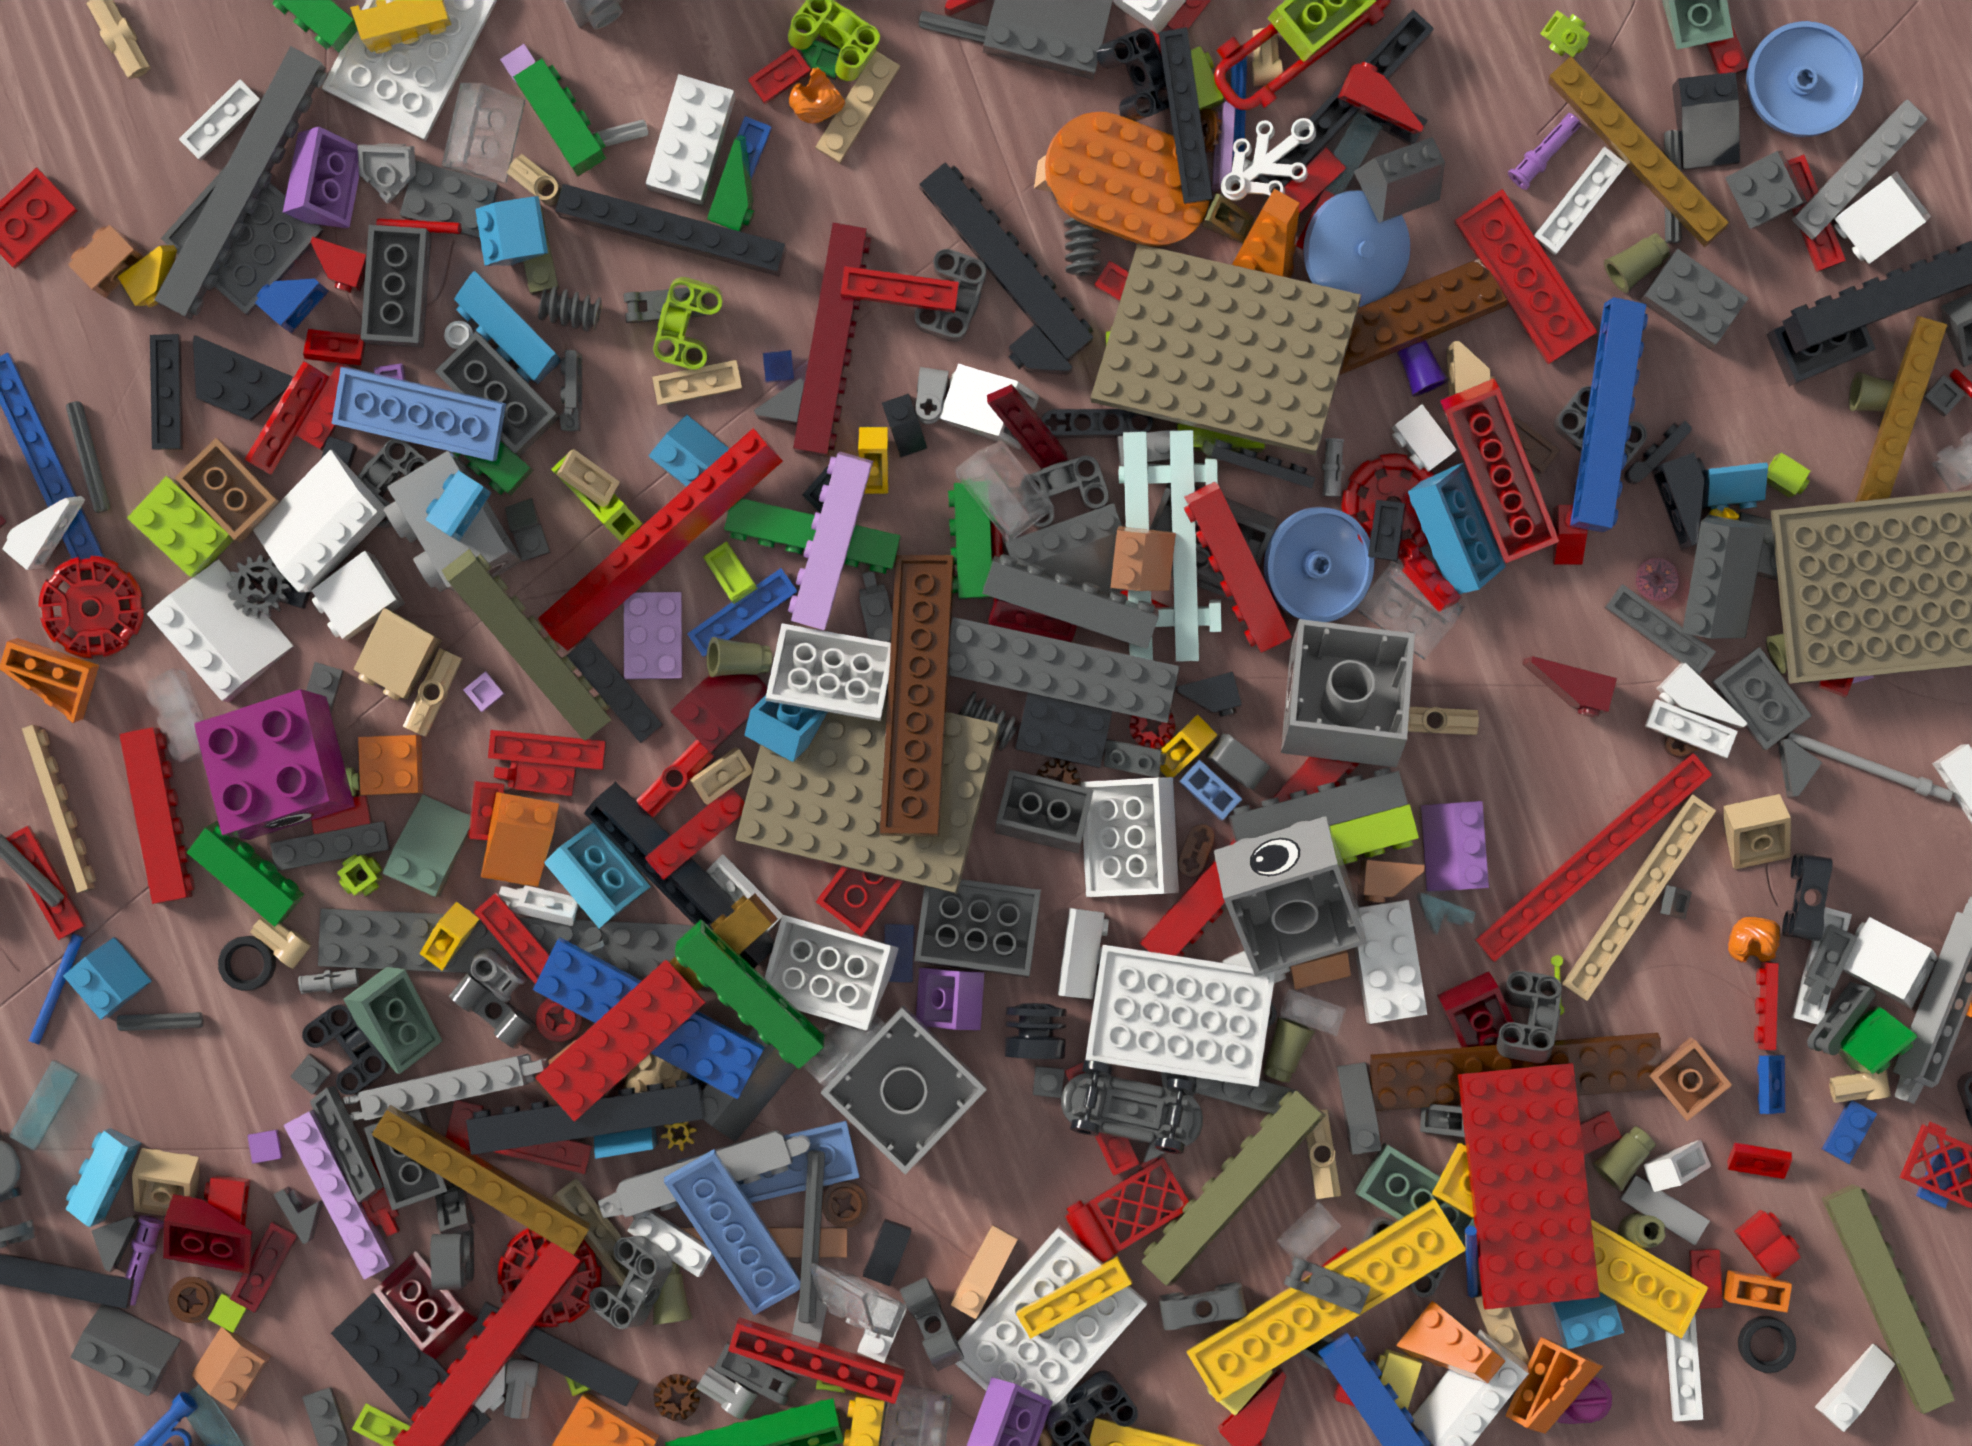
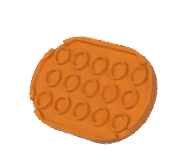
M1090 112L1080 115L1064 125L1053 137L1047 150L1045 175L1048 187H1051L1054 196L1058 200L1056 203L1059 207L1080 223L1140 245L1163 247L1189 236L1200 225L1206 215L1209 201L1184 204L1174 136L1117 114Z

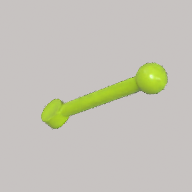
M1555 955L1551 958V964L1554 966L1555 977L1561 983L1560 966L1563 964V958L1560 955ZM1561 999L1559 1006L1560 1015H1562L1565 1011L1564 1007L1562 1006Z

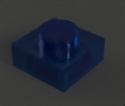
M791 350L763 353L766 383L795 380Z

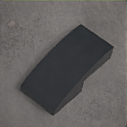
M885 1218L874 1241V1248L863 1270V1277L890 1286L905 1251L912 1228Z

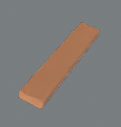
M679 1227L705 1244L694 1227ZM767 1227L786 1257H802L804 1227ZM821 1227L819 1257L847 1258V1228Z

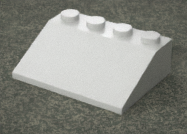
M330 450L253 531L278 570L298 592H312L311 590L318 586L386 517L383 509L385 506L333 450Z
M218 559L169 594L149 611L147 615L220 700L230 702L291 650L294 645L264 612H261L260 618L256 619L253 611L247 617L242 613L243 608L237 610L233 606L236 600H230L228 594L233 590L227 587V582H234V579L230 575V571Z
M782 623L765 701L880 721L889 684L891 643Z
M1173 777L1081 782V787L1094 790L1083 834L1086 897L1179 893Z
M782 915L764 979L797 1010L868 1031L890 979L899 948L792 916Z

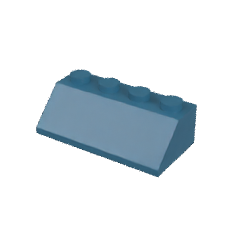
M475 271L470 274L454 298L459 304L456 310L467 322L471 318L475 320L479 325L476 331L487 342L492 338L499 345L496 351L507 362L513 359L520 366L516 371L527 383L533 379L538 385L561 362V359Z
M1463 463L1421 481L1408 491L1411 505L1415 508L1422 531L1426 535L1432 549V555L1437 561L1443 577L1453 585L1458 594L1479 590L1506 567Z

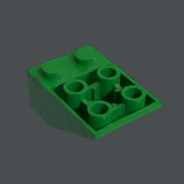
M1873 1006L1859 1017L1841 1041L1839 1055L1853 1070L1874 1074L1875 1072L1880 1074L1891 1065L1889 1060L1897 1054L1900 1056L1905 1054L1913 1047L1912 1041L1917 1038V1035L1881 1007Z

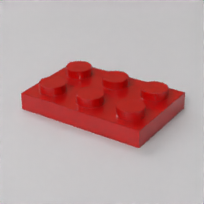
M37 167L0 200V255L14 269L78 211Z

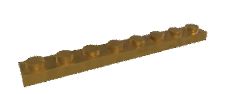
M1921 316L1916 317L1855 502L1890 498L1947 324Z

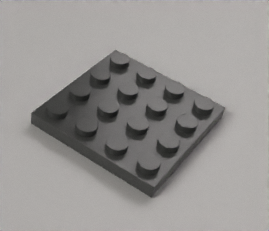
M225 167L161 237V240L167 245L175 246L178 255ZM271 183L259 192L257 196L259 201L255 211L251 215H247L243 222L245 228L241 237L238 240L234 239L229 248L231 255L225 265L221 264L216 273L218 279L214 287L247 316L257 307L255 302L258 299L257 294L266 284L271 285L273 281H280L310 248L312 237L319 238L324 232L317 224L305 223L283 213L286 196Z

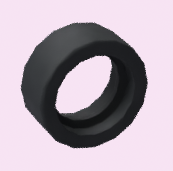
M255 936L237 937L229 941L221 950L218 958V970L223 981L231 988L240 991L255 990L266 985L273 977L276 968V956L273 954V950ZM244 946L256 948L264 959L262 972L252 980L239 979L231 970L230 960L233 953Z
M1758 1316L1749 1320L1741 1329L1738 1337V1350L1743 1360L1755 1370L1764 1373H1777L1785 1369L1793 1361L1797 1350L1796 1338L1791 1328L1781 1320L1771 1316ZM1770 1327L1776 1329L1784 1340V1348L1781 1355L1773 1361L1759 1360L1751 1351V1338L1761 1328Z

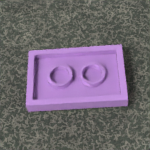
M682 592L633 593L624 601V679H683Z

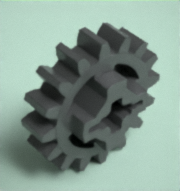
M259 555L257 562H254L249 556L247 557V565L244 566L239 562L237 563L240 569L238 573L230 572L234 582H227V587L233 590L228 594L230 600H236L233 606L237 610L243 608L242 613L248 617L253 611L256 619L260 618L261 612H264L269 618L271 617V609L274 608L279 612L281 611L280 601L288 603L289 600L284 595V592H291L292 588L285 584L288 580L278 570L271 558L265 562L264 557ZM256 570H264L263 572H253ZM245 579L244 588L241 590L242 582ZM255 580L257 584L262 585L266 594L256 589L252 581ZM277 584L276 593L273 595L274 586ZM255 602H265L263 604H254Z

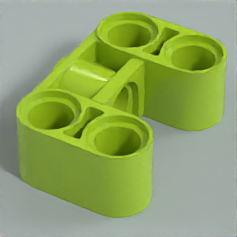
M806 0L793 17L788 32V41L796 49L803 50L808 48L818 35L839 47L841 50L835 65V72L844 81H853L859 77L876 52L880 40L879 31L874 26L868 24L854 12L844 8L834 0ZM813 9H819L823 13H817ZM797 29H803L807 33H801ZM860 41H867L870 45H865ZM845 61H851L855 65H849Z
M679 277L672 282L666 302L663 304L653 347L654 354L659 360L693 370L700 369L705 365L708 357L707 346L700 340L686 337L685 334L692 310L708 315L715 314L720 310L723 303V294L718 287L687 277ZM678 285H685L689 288L690 295L684 299L679 298L675 295L674 288ZM706 293H713L718 298V303L712 307L707 306L703 303L702 296ZM669 340L674 344L675 350L671 353H664L660 350L659 343ZM691 348H697L702 352L703 357L698 361H692L688 358L687 351Z

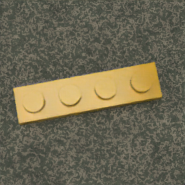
M1117 1256L1021 1308L1016 1312V1315L1031 1339L1132 1284V1280Z

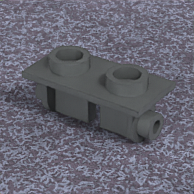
M1107 739L1104 767L1159 778L1160 765H1164L1166 754L1161 753L1162 750Z

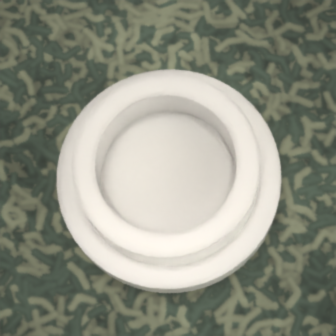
M454 321L446 327L444 337L450 347L458 349L473 334V330L464 321Z

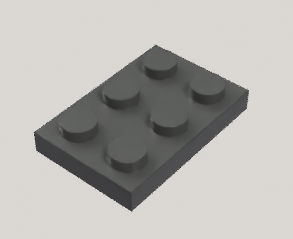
M415 160L416 175L408 184L400 216L410 220L461 223V234L480 239L475 209L495 202L499 184Z
M1760 647L1754 649L1712 681L1726 702L1747 722L1745 727L1763 751L1770 748L1812 716Z

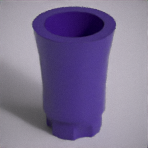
M1426 340L1402 349L1397 353L1403 364L1413 397L1428 393L1449 381Z

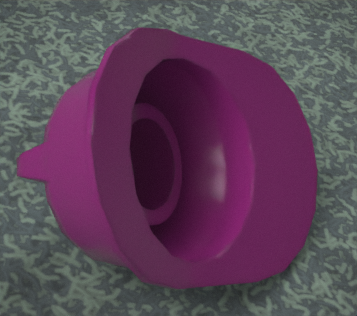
M1594 1377L1558 1418L1557 1422L1564 1424L1592 1423L1604 1418L1612 1406V1394L1608 1385L1598 1377Z

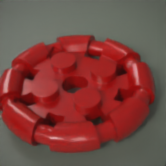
M1385 453L1379 455V458L1373 461L1366 460L1348 478L1350 483L1347 490H1343L1342 512L1353 517L1363 527L1369 539H1371L1376 500L1386 501L1389 497H1395L1400 503L1406 504L1402 532L1408 529L1411 535L1409 539L1418 546V549H1421L1429 542L1422 531L1420 521H1417L1418 516L1415 508L1411 505L1408 491L1421 481L1434 476V472L1432 470L1428 472L1425 467L1419 470L1407 458L1408 455L1401 453ZM1402 468L1412 472L1409 480L1399 476ZM1383 469L1386 477H1382L1377 481L1374 473ZM1360 486L1368 489L1365 498L1357 495ZM1365 511L1369 521L1360 523L1357 513ZM1358 534V539H1359L1360 542L1363 544V541H1362L1361 537H1360L1359 534Z
M90 556L88 559L76 557L60 564L53 570V576L49 580H45L38 601V607H41L42 610L40 620L49 638L54 643L57 641L65 648L64 651L82 658L92 659L96 655L107 657L123 650L130 644L128 642L133 635L138 634L144 618L145 607L141 606L140 598L143 597V594L134 576L129 571L126 573L118 567L119 563L100 556ZM91 570L92 578L82 579V571ZM110 575L119 581L115 588L109 582H105ZM63 581L70 585L66 593L59 589ZM129 599L130 608L121 610L120 600ZM93 600L97 602L99 612L96 615L85 613L83 609L85 601ZM53 606H61V616L54 615ZM117 622L124 627L119 634L111 629ZM68 626L78 632L73 639L64 633ZM100 636V644H91L90 637Z
M529 1228L522 1230L507 1244L509 1248L504 1256L501 1255L497 1269L498 1285L501 1284L504 1295L510 1288L514 1289L512 1281L519 1279L518 1277L528 1264L533 1266L538 1260L539 1256L536 1253L540 1248L536 1249L534 1240L543 1238L544 1242L548 1241L551 1243V1241ZM584 1239L575 1253L585 1261L587 1270L578 1272L577 1269L552 1302V1304L562 1302L564 1310L555 1312L551 1304L535 1326L553 1328L559 1327L560 1323L566 1321L572 1323L583 1316L591 1307L589 1296L593 1289L601 1286L602 1272L601 1266L597 1264L596 1254ZM518 1253L526 1257L521 1266L515 1262ZM576 1285L584 1289L581 1297L572 1294Z

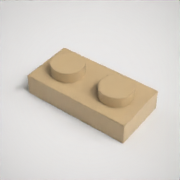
M575 449L568 452L556 474L601 507L608 505L620 483Z
M735 747L691 778L690 782L702 801L708 805L752 774L753 770L741 750Z

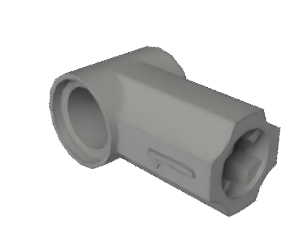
M509 1359L506 1374L508 1388L504 1406L505 1416L517 1419L529 1418L533 1388L536 1387L539 1362Z
M709 1366L696 1387L719 1402L726 1412L741 1420L758 1396L756 1391L737 1381H733L724 1374L714 1370L711 1366Z

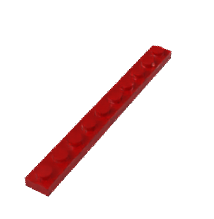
M1691 753L1474 939L1475 942L1495 962L1712 775L1711 772L1694 753Z

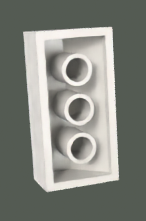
M1481 1329L1475 1336L1501 1356L1505 1363L1488 1384L1456 1373L1450 1369L1445 1373L1412 1415L1415 1420L1412 1423L1419 1430H1422L1426 1438L1434 1446H1472L1529 1374L1525 1362Z

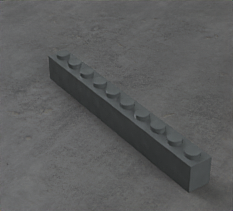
M290 46L155 298L156 302L189 320L194 315L197 316L204 305V300L202 299L206 291H210L214 287L218 279L216 273L220 265H225L231 255L229 248L234 239L238 240L244 231V220L248 214L251 215L258 205L259 200L257 196L262 188L265 189L271 181L272 174L270 172L274 164H279L283 159L286 151L284 146L288 138L292 139L299 128L298 120L302 112L306 113L312 104L313 98L311 95L316 87H321L326 78V72H324L326 67L322 62Z

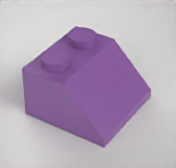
M919 968L916 1017L928 1027L953 1030H981L984 972Z

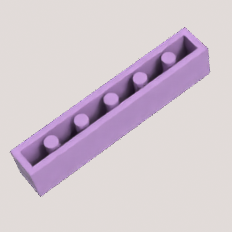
M839 452L836 458L831 457L827 469V474H831L829 486L823 485L819 501L824 502L821 513H815L811 529L816 530L814 540L807 541L803 557L808 558L805 569L800 568L796 584L800 585L798 597L792 596L788 612L793 613L791 621L825 630L827 627L873 461L844 452Z
M314 1110L284 1124L283 1126L363 1279L365 1280L394 1264L395 1261L377 1226L374 1225L372 1220H369L362 1203L357 1202Z

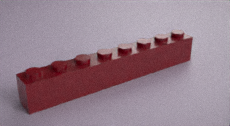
M832 223L793 445L795 452L828 457L829 450L835 451L837 434L833 433L834 422L840 423L842 406L837 404L839 394H845L847 378L842 377L844 366H850L852 349H847L849 338H855L857 321H852L854 310L860 309L861 304L859 299L840 297L844 266L867 269V265L862 264L864 253L869 254L872 237L867 236V228Z

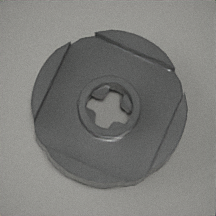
M33 1220L22 1222L19 1225L0 1228V1248L8 1246L7 1240L9 1244L35 1238L34 1232L36 1230Z

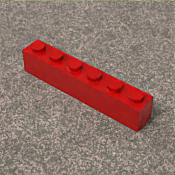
M1214 481L1185 496L1184 498L1188 505L1183 509L1190 523L1196 521L1200 531L1196 532V535L1202 547L1208 546L1212 556L1208 557V560L1214 572L1220 571L1224 578L1220 585L1226 597L1232 596L1236 603L1232 610L1239 623L1245 622L1248 630L1244 631V634L1250 646L1256 645L1262 653L1292 638L1218 484Z
M156 727L121 733L119 736L152 904L192 897L191 891L195 889L192 874H188L186 862H189L188 849L186 845H182L180 834L184 833V827L181 817H177L175 806L178 805V796L176 790L171 789L169 778L173 777V771L170 761H166L164 749H167L166 736L164 732L160 733V728Z
M741 1317L737 1321L728 1349L729 1352L892 1404L896 1403L905 1373L904 1369Z

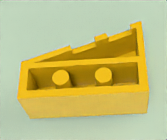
M377 0V7L360 10L359 5L350 7L362 42L370 52L375 51L377 54L391 50L392 45L403 42V44L416 42L419 40V36L430 33V35L440 34L446 31L447 26L452 25L444 0H395L386 3V0Z

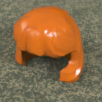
M817 67L812 68L810 80L806 87L800 83L794 86L790 93L789 105L794 110L795 115L803 122L819 123L840 112L845 105V99L826 77L825 72Z
M1757 917L1742 918L1733 926L1729 936L1728 951L1730 956L1741 963H1745L1748 957L1752 955L1758 957L1761 962L1775 959V953L1780 946V926L1774 920Z

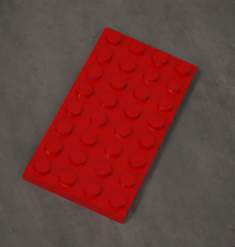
M1567 1063L1458 1074L1474 1225L1477 1229V1252L1484 1309L1600 1297L1574 1064Z

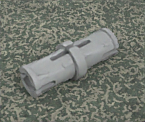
M1325 438L1326 452L1325 464H1322V470H1324L1322 496L1341 497L1342 471H1345V465H1342L1344 439Z
M357 969L339 972L325 970L322 974L299 976L298 979L301 994L318 991L332 993L335 989L360 986Z

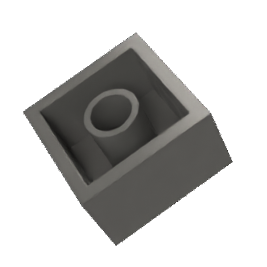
M1776 151L1725 177L1750 229H1756L1807 203L1805 195L1783 151Z

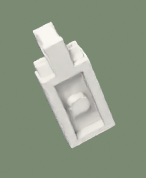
M524 885V888H517V890L501 886L498 894L515 913L573 926L580 906L572 896Z

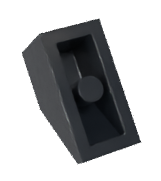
M1035 324L1009 346L1008 351L1011 355L1008 358L1019 370L1023 367L1027 372L1068 375L1072 371L1073 367Z
M1233 672L1176 687L1177 694L1210 713L1219 712L1220 717L1237 713L1235 707L1242 705Z

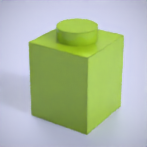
M1781 452L1775 455L1768 466L1767 484L1788 498L1795 496L1796 493L1801 495L1810 482L1807 476L1811 471Z

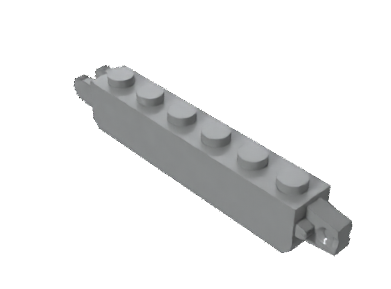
M1969 897L1970 899L1963 913H1956L1910 1028L1917 1035V1038L1912 1041L1913 1047L1905 1054L1899 1055L1893 1073L1900 1075L1895 1097L1912 1104L1917 1100L1924 1085L1933 1088L1939 1084L1972 1001V897Z
M527 1053L358 1092L356 1095L344 1097L343 1101L344 1104H354L360 1101L362 1112H352L349 1116L352 1121L359 1119L366 1121L383 1117L390 1105L402 1112L523 1086L536 1081L535 1073L542 1072L549 1066L548 1058L532 1061L531 1056Z
M774 1130L716 1149L715 1151L735 1181L743 1180L744 1184H748L761 1179V1173L771 1171L772 1175L789 1170L787 1165L792 1164V1157L800 1155L805 1151L807 1152L810 1148L811 1140L804 1135L786 1139L784 1133ZM704 1154L622 1180L616 1189L617 1192L598 1201L603 1218L624 1215L625 1218L633 1216V1219L637 1220L649 1216V1210L660 1207L661 1211H665L678 1206L677 1201L664 1183V1177Z

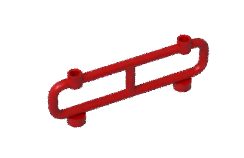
M1377 0L1366 12L1305 62L1301 59L1248 99H1242L1235 93L1226 80V72L1277 34L1278 31L1271 23L1242 46L1235 37H1232L1216 50L1223 60L1215 69V84L1228 103L1241 111L1251 110L1260 104L1263 108H1266L1277 99L1274 93L1367 22L1373 26L1385 16L1383 10L1391 3V0Z

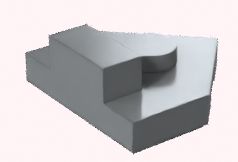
M390 143L358 145L359 175L380 193L379 196L387 204L391 203L416 175L414 146Z

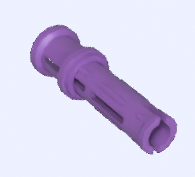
M1568 113L1534 151L1526 152L1524 154L1525 159L1515 169L1508 171L1510 179L1521 189L1527 190L1530 187V181L1539 172L1542 173L1546 170V163L1582 126L1580 120L1573 114Z
M139 1216L138 1222H140L137 1236L131 1242V1248L134 1250L125 1276L135 1279L130 1305H136V1299L150 1254H154L157 1245L155 1243L160 1228L164 1227L162 1220L151 1216Z

